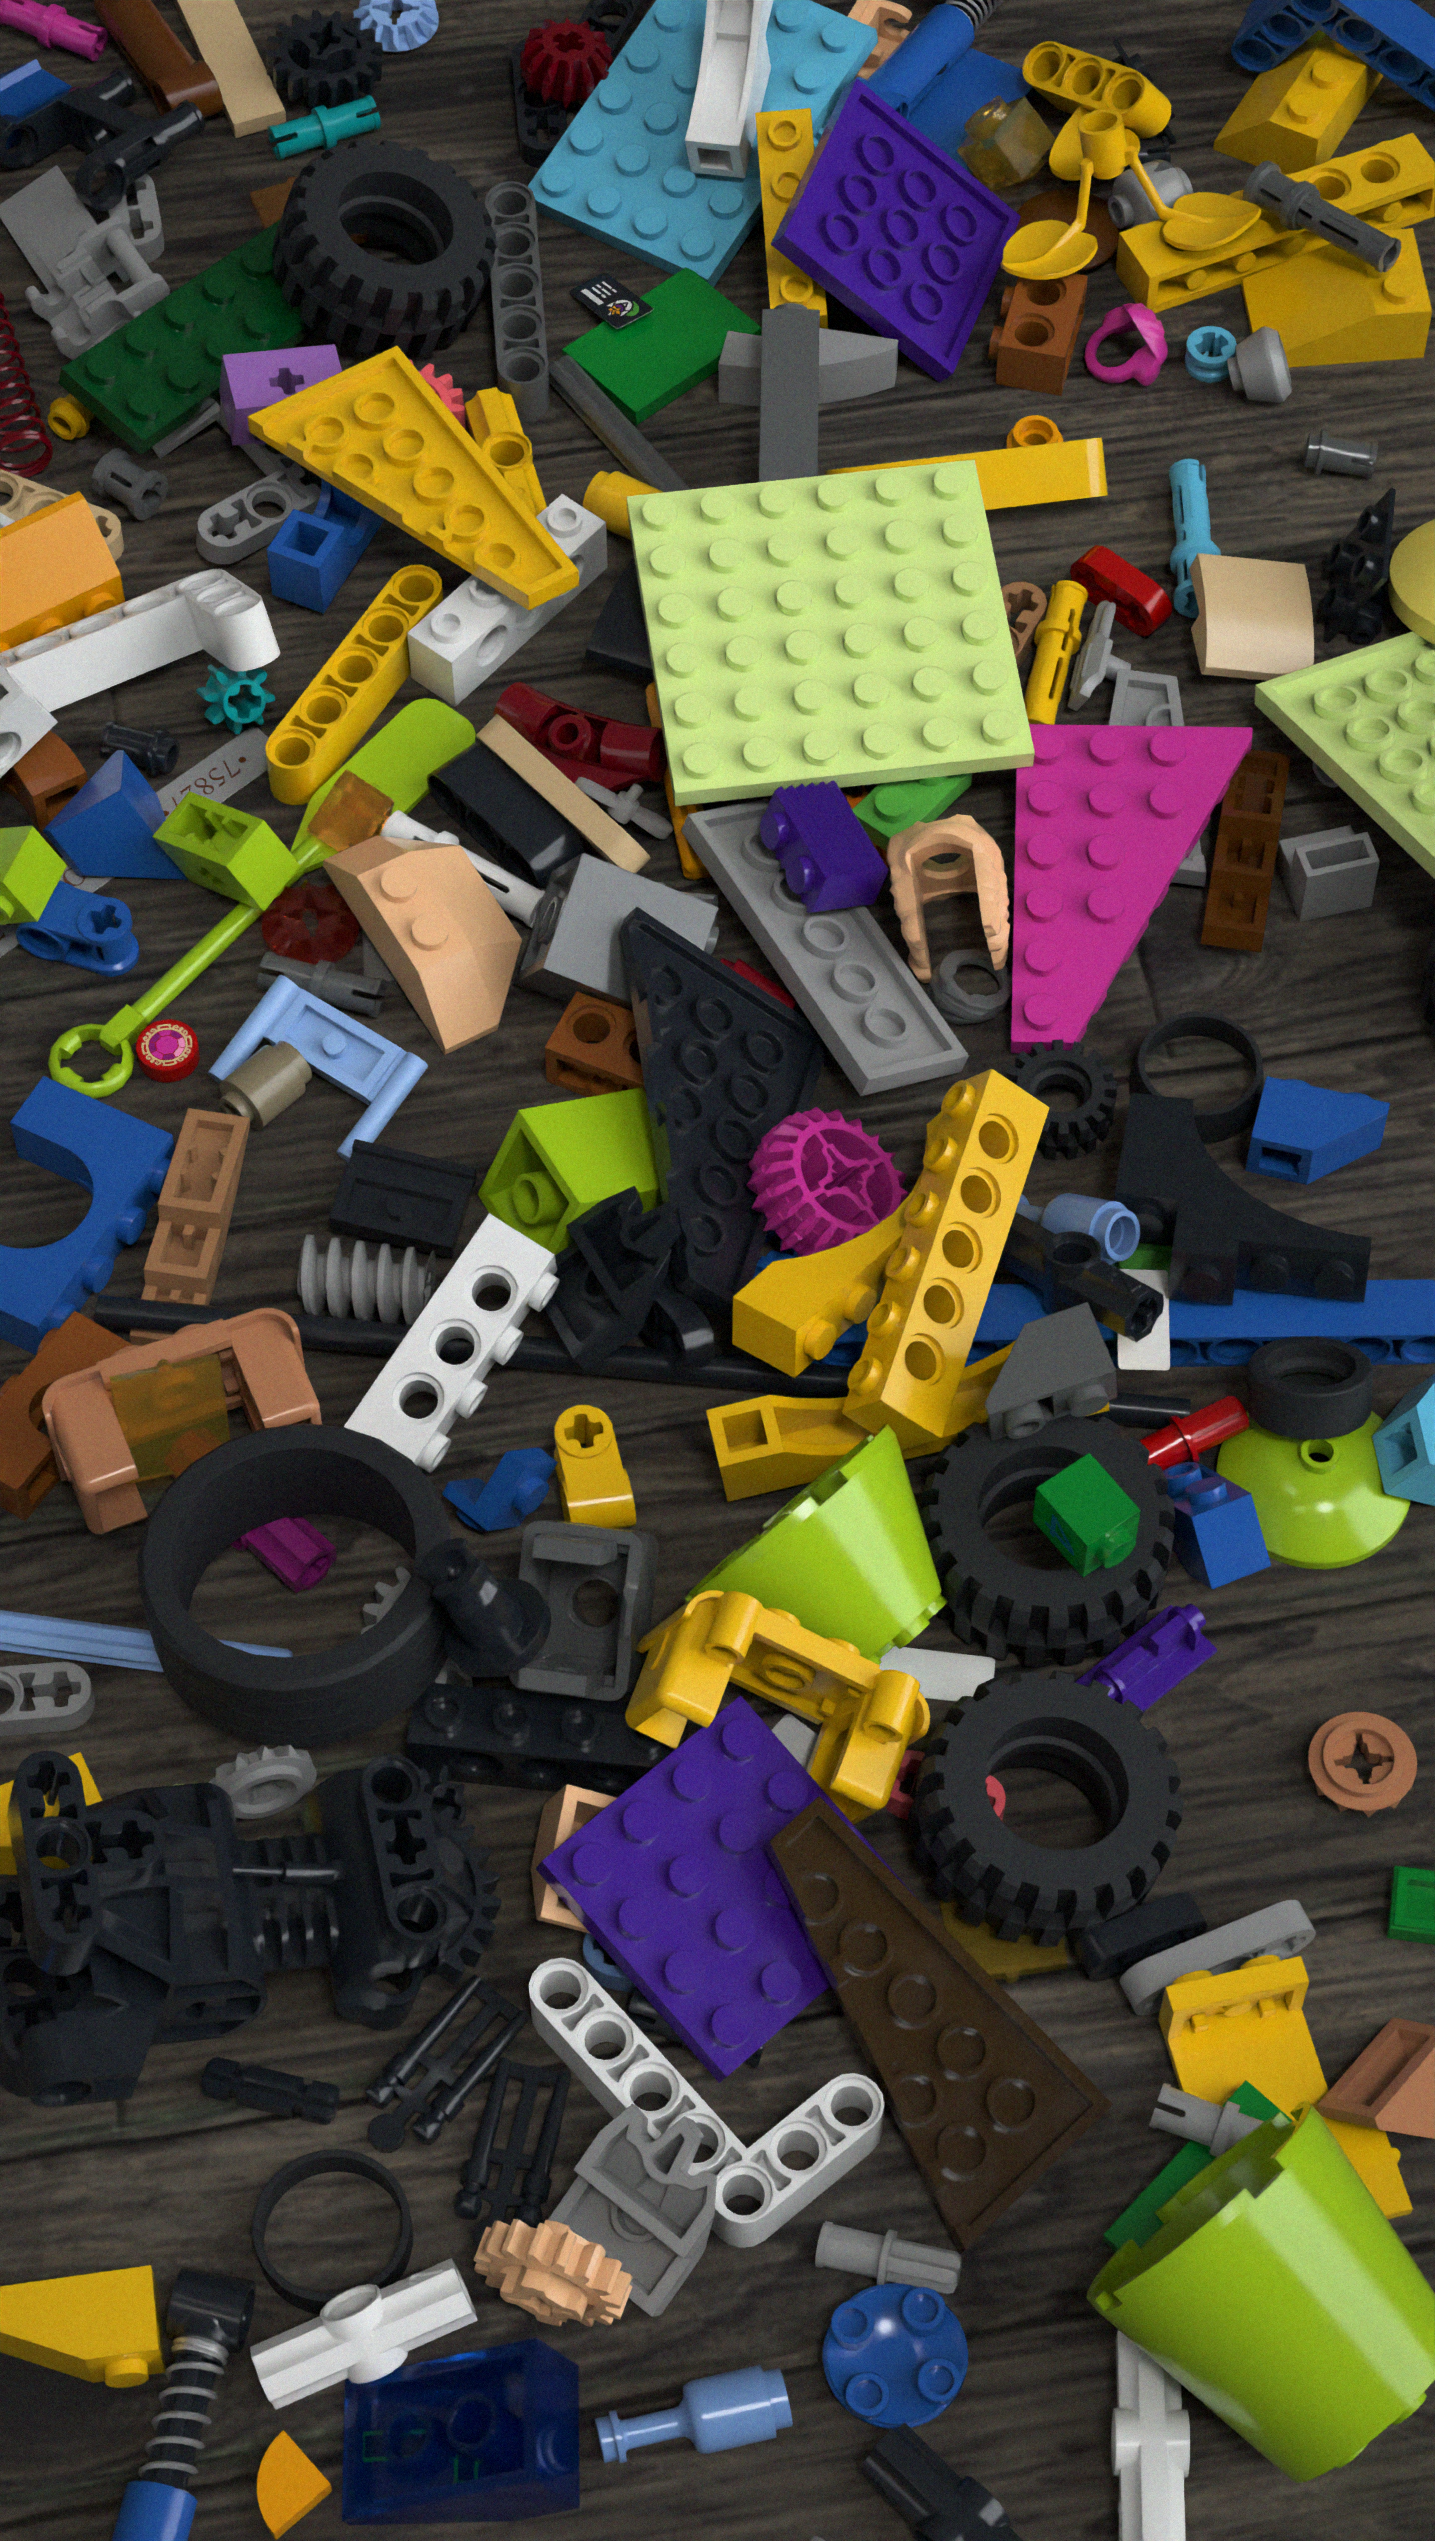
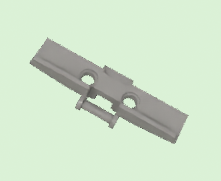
M57 165L0 204L1 220L49 291V294L43 295L40 294L35 286H30L24 292L25 298L36 314L49 321L53 327L51 330L52 340L60 352L70 359L74 360L170 294V288L164 278L158 273L153 274L130 240L131 231L123 218L112 216L98 225L84 203L78 199L75 190ZM116 271L123 282L130 279L134 285L117 294L106 277ZM216 401L152 446L157 456L161 459L215 420L222 426L220 423L219 403Z

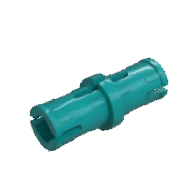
M366 95L361 99L330 109L321 105L313 108L311 115L278 125L268 126L267 133L270 143L288 137L292 138L291 140L277 143L276 147L272 148L275 157L280 161L285 159V157L319 146H323L325 150L336 147L338 140L380 129L381 120L379 112L361 118L356 117L371 112L373 108L377 107L373 97Z

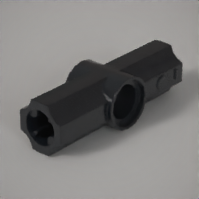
M1015 1212L998 1265L1042 1289V1301L1048 1311L1054 1314L1088 1302L1096 1321L1136 1343L1152 1332L1157 1318L1163 1313L1164 1298L1162 1293L1101 1260V1246L1099 1241L1093 1236L1075 1231L1055 1234Z
M906 2423L886 2434L874 2446L872 2452L860 2466V2473L867 2479V2482L871 2483L884 2499L913 2526L911 2528L912 2533L917 2541H1023L1010 2528V2518L996 2498L972 2477L966 2475L961 2479Z

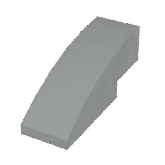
M819 328L818 404L862 397L895 387L898 340ZM734 331L727 332L718 364L719 403L760 406L762 336Z

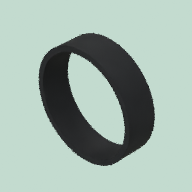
M320 2150L291 2161L280 2169L267 2183L258 2199L254 2212L253 2240L258 2261L267 2282L286 2302L313 2314L320 2315V2311L325 2304L340 2293H317L295 2286L275 2270L264 2249L266 2225L273 2208L282 2196L299 2182L328 2172L354 2173L380 2185L396 2202L403 2217V2230L399 2246L385 2269L366 2284L377 2285L379 2289L398 2282L408 2266L412 2253L413 2225L408 2200L400 2183L378 2161L350 2150Z

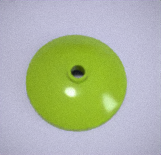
M1247 1411L1250 1422L1249 1428L1222 1443L1217 1460L1216 1473L1251 1493L1269 1558L1278 1562L1306 1569H1333L1349 1566L1367 1559L1384 1548L1397 1534L1405 1521L1411 1500L1384 1492L1372 1438L1384 1420L1373 1411H1371V1415L1362 1427L1347 1435L1329 1439L1303 1440L1281 1436L1260 1427L1249 1416ZM1309 1454H1323L1329 1458V1461L1323 1463L1316 1462L1309 1457Z

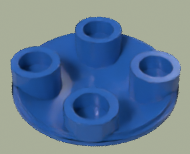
M889 2283L873 2286L859 2292L845 2303H842L834 2311L824 2339L823 2366L831 2391L840 2404L853 2416L865 2423L880 2428L896 2429L903 2423L913 2428L938 2417L956 2399L967 2373L968 2347L960 2322L935 2290L928 2287Z

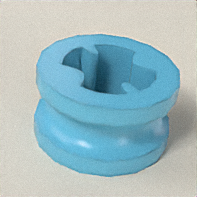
M1205 326L1194 330L1188 337L1186 343L1187 352L1184 360L1186 371L1190 376L1207 383L1219 382L1228 378L1230 374L1227 359L1235 357L1236 354L1235 345L1237 344L1234 336L1229 331L1216 326ZM1208 351L1213 352L1212 357H1208Z

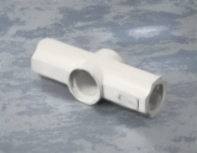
M450 2258L382 2289L372 2284L359 2285L348 2289L328 2301L321 2309L319 2317L251 2346L250 2352L262 2388L269 2402L277 2410L347 2378L350 2382L357 2384L380 2379L397 2369L407 2358L408 2351L476 2322L478 2319L459 2269L456 2267L453 2259Z
M1118 2330L1116 2336L1117 2408H1113L1111 2461L1113 2476H1119V2541H1186L1184 2478H1187L1189 2474L1190 2424L1188 2410L1182 2409L1181 2384Z

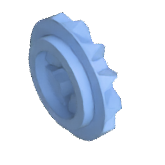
M360 0L359 8L353 11L354 18L361 19V30L373 28L376 31L375 42H382L383 51L388 52L408 51L425 44L436 33L439 25V14L436 9L435 0ZM392 11H402L400 18H397V25H393L392 18H390Z

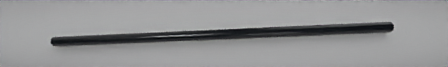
M99 1295L95 1308V1323L104 1328L174 1334L187 1325L207 1324L221 1318L224 1321L253 1310ZM287 1313L297 1324L302 1347L393 1355L413 1326L409 1324ZM523 1335L519 1346L506 1364L501 1365L498 1362L493 1364L836 1398L848 1396L850 1389L848 1388L847 1381L853 1368L851 1366L811 1363L796 1378H793L756 1357L715 1354L713 1361L678 1372L671 1367L656 1348L622 1345L585 1372L574 1360L562 1339ZM451 1339L441 1348L439 1358L441 1360L466 1362L472 1356L475 1346L467 1339ZM1117 1392V1398L1109 1400V1411L1085 1416V1418L1099 1422L1101 1417H1106L1119 1425L1162 1429L1170 1425V1417L1177 1415L1180 1419H1183L1190 1415L1191 1399Z

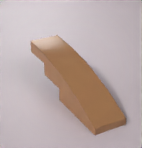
M188 1108L157 1204L159 1222L143 1269L145 1287L141 1299L199 1305L210 1304L238 1189L250 1128L249 1117ZM131 1330L129 1336L132 1345L144 1346L174 1334Z

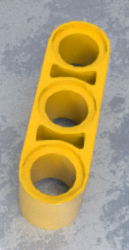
M1053 41L1038 44L1031 49L1024 60L1023 76L1025 81L1059 110L1073 114L1079 106L1089 112L1100 109L1115 110L1122 115L1124 127L1133 131L1138 138L1143 139L1157 135L1169 122L1171 104L1168 98L1135 69Z

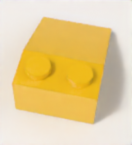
M1413 228L1381 230V232L1388 236L1395 237L1401 241L1400 255L1392 268L1385 273L1375 270V267L1330 243L1242 279L1241 290L1250 334L1264 326L1277 330L1283 343L1289 368L1424 358L1432 308Z

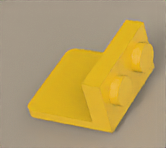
M1276 1955L1260 1956L1245 1962L1236 1971L1214 1976L1212 1972L1207 1970L1194 1971L1178 1977L1173 1981L1172 1985L1165 1986L1158 2020L1181 2091L1222 2106L1247 2080L1293 2121L1296 2119L1290 2112L1300 2102L1308 2101L1320 2114L1317 2105L1329 2090L1302 2011L1309 1978L1301 1956L1280 1960Z

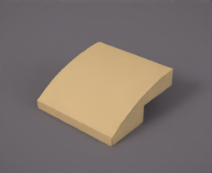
M1203 553L1196 555L1189 570L1200 614L1191 627L1201 674L1268 681L1314 665L1313 613L1305 564Z

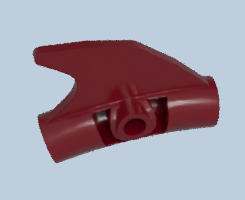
M521 681L510 685L501 694L496 703L493 717L496 714L502 717L573 783L579 777H583L612 792H616L644 781L658 782L665 774L668 761L662 728L623 722L590 713L556 700ZM587 795L593 802H595L599 806L601 802ZM578 834L583 847L601 855Z

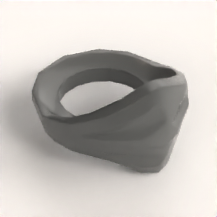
M976 949L956 950L946 955L933 970L927 994L946 1023L958 1025L981 1023L995 1018L1011 1001L1012 976L1006 965H1004L1003 969L995 971L991 954ZM961 965H979L994 974L999 982L1000 990L996 994L988 996L980 994L969 995L958 987L953 977L956 974L957 968Z

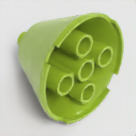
M885 1424L878 1429L880 1432L875 1437L870 1434L767 1520L761 1526L764 1530L763 1533L760 1535L756 1534L737 1551H732L683 1598V1601L687 1603L696 1595L709 1590L725 1593L728 1591L745 1593L757 1599L763 1608H777L794 1615L800 1621L801 1627L823 1638H838L853 1644L859 1649L860 1656L878 1665L882 1662L880 1659L895 1645L899 1649L907 1645L930 1624L928 1620L947 1601L940 1594L942 1589L896 1433L888 1424Z

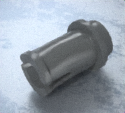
M1321 429L1320 434L1309 433L1303 467L1313 468V474L1320 475L1321 470L1364 476L1367 479H1371L1374 472L1372 463H1376L1378 443L1328 436V430Z

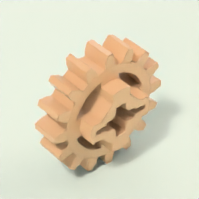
M513 2219L511 2226L499 2220L494 2221L492 2228L486 2227L473 2259L477 2262L474 2268L475 2272L487 2276L485 2283L488 2286L500 2288V2296L505 2302L516 2304L534 2314L537 2321L555 2326H561L562 2322H567L568 2318L578 2320L585 2326L592 2327L594 2320L609 2326L614 2318L620 2320L632 2289L630 2285L632 2276L629 2273L620 2271L622 2263L619 2260L605 2257L606 2250L601 2244L587 2241L572 2232L569 2225L557 2221L545 2220L544 2224L539 2223L537 2228L529 2227L519 2219Z

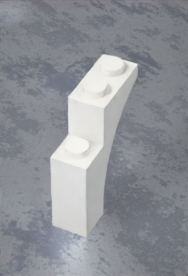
M707 0L700 69L685 137L691 172L738 178H745L756 134L755 113L761 112L771 70L765 34L773 0Z

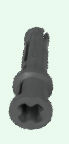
M1267 160L1259 164L1250 174L1245 184L1243 200L1251 202L1279 217L1283 227L1291 231H1298L1304 228L1330 242L1335 247L1375 267V270L1381 273L1391 269L1400 255L1401 241L1399 239L1388 236L1359 220L1357 217L1321 199L1316 185L1308 181L1296 182L1282 174L1279 165Z

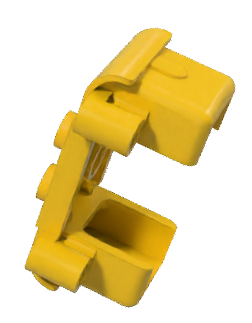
M709 1590L696 1595L640 1640L636 1651L643 1654L648 1649L650 1650L625 1713V1720L630 1728L664 1745L677 1749L688 1719L705 1728L710 1726L717 1713L726 1685L730 1681L817 1725L823 1722L806 1771L853 1825H856L887 1805L907 1746L925 1736L930 1725L928 1704L919 1691L920 1683L911 1675L898 1670L879 1669L880 1665L860 1656L859 1649L853 1644L838 1638H823L801 1627L800 1621L794 1615L777 1608H763L762 1604L750 1595L736 1591L725 1593L717 1590Z

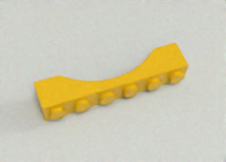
M942 1111L926 1126L925 1152L936 1137L944 1114ZM925 1166L909 1196L890 1216L871 1230L837 1247L803 1257L773 1261L733 1296L732 1344L793 1378H796L815 1359H823L830 1352L835 1341L854 1323H862L869 1316L874 1305L881 1299L888 1278L886 1275V1265L892 1253L899 1246L907 1222L904 1218V1213L909 1201L917 1193Z
M1016 1340L994 1354L964 1367L941 1439L901 1451L903 1460L939 1452L945 1446L951 1444L957 1447L958 1433L973 1422H979L983 1428L987 1426L985 1401ZM766 1395L706 1410L728 1502L813 1482L870 1434L873 1437L876 1435L842 1414L847 1397L792 1398ZM1109 1402L1104 1408L1090 1415L1109 1411Z

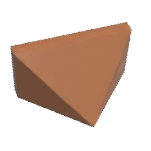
M1393 2017L1318 2103L1320 2115L1374 2129L1435 2139V2026Z

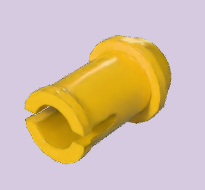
M69 393L65 398L59 397L51 403L48 423L58 436L66 440H72L75 437H83L88 433L90 429L89 422L95 415Z

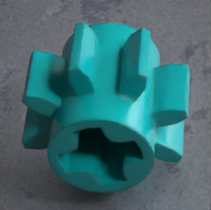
M210 664L207 668L211 675L206 687H200L196 690L199 696L212 703L207 708L204 716L214 725L220 723L226 717L227 727L235 734H240L242 723L255 721L262 725L264 719L261 714L266 703L275 701V696L260 686L265 681L268 675L267 672L261 667L246 672L233 671L226 666L216 668ZM240 685L244 688L243 694H238ZM229 696H233L232 704L228 702Z

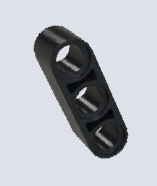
M476 741L427 775L428 787L438 805L509 873L537 889H540L549 882L552 871L581 853H585L580 837L569 822L483 743Z

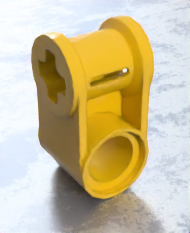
M576 1405L565 1410L558 1417L555 1424L556 1448L554 1451V1460L558 1462L555 1469L565 1521L611 1529L636 1526V1511L631 1484L626 1469L622 1466L613 1425L608 1415L601 1409L590 1405ZM580 1443H585L586 1448H581Z

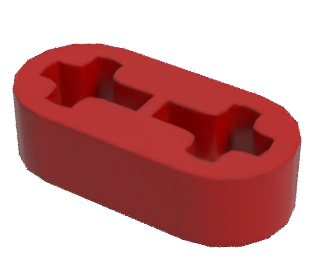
M1095 545L1071 565V579L1086 588L1088 592L1087 600L1095 606H1098L1104 600L1109 601V603H1115L1114 619L1137 635L1148 636L1170 618L1172 604L1162 587L1110 549Z

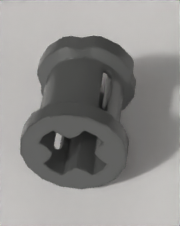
M114 448L102 456L92 474V490L104 498L112 496L128 506V511L133 517L138 520H146L155 514L162 505L168 490V480L159 471L151 470L148 472L131 462V456L121 448ZM111 473H116L114 478L111 477ZM146 490L148 491L147 496L143 495Z

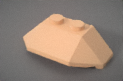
M374 836L323 860V867L444 1055L498 1030L520 952L522 938L461 845Z

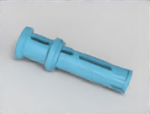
M1183 459L1175 462L1169 470L1177 540L1176 546L1170 555V567L1178 582V586L1173 593L1175 609L1186 617L1197 618L1200 613L1189 568L1198 553L1221 555V551L1211 541L1205 466L1203 464L1199 466V461L1195 459Z

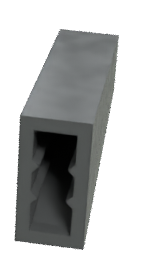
M784 303L776 306L774 309H762L759 482L818 476L820 310H811L801 304Z

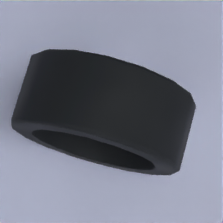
M1311 1336L1290 1337L1272 1341L1257 1349L1248 1361L1247 1405L1249 1416L1260 1427L1275 1434L1302 1440L1329 1439L1347 1435L1362 1427L1371 1415L1373 1384L1371 1360L1359 1348L1340 1340Z

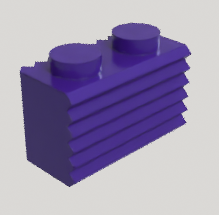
M834 780L828 784L822 781L818 785L812 782L806 787L803 784L796 788L791 785L786 789L781 786L774 791L766 812L761 819V838L768 849L775 851L776 860H780L781 868L786 869V879L790 889L797 895H801V901L803 904H806L807 912L812 913L874 904L889 869Z

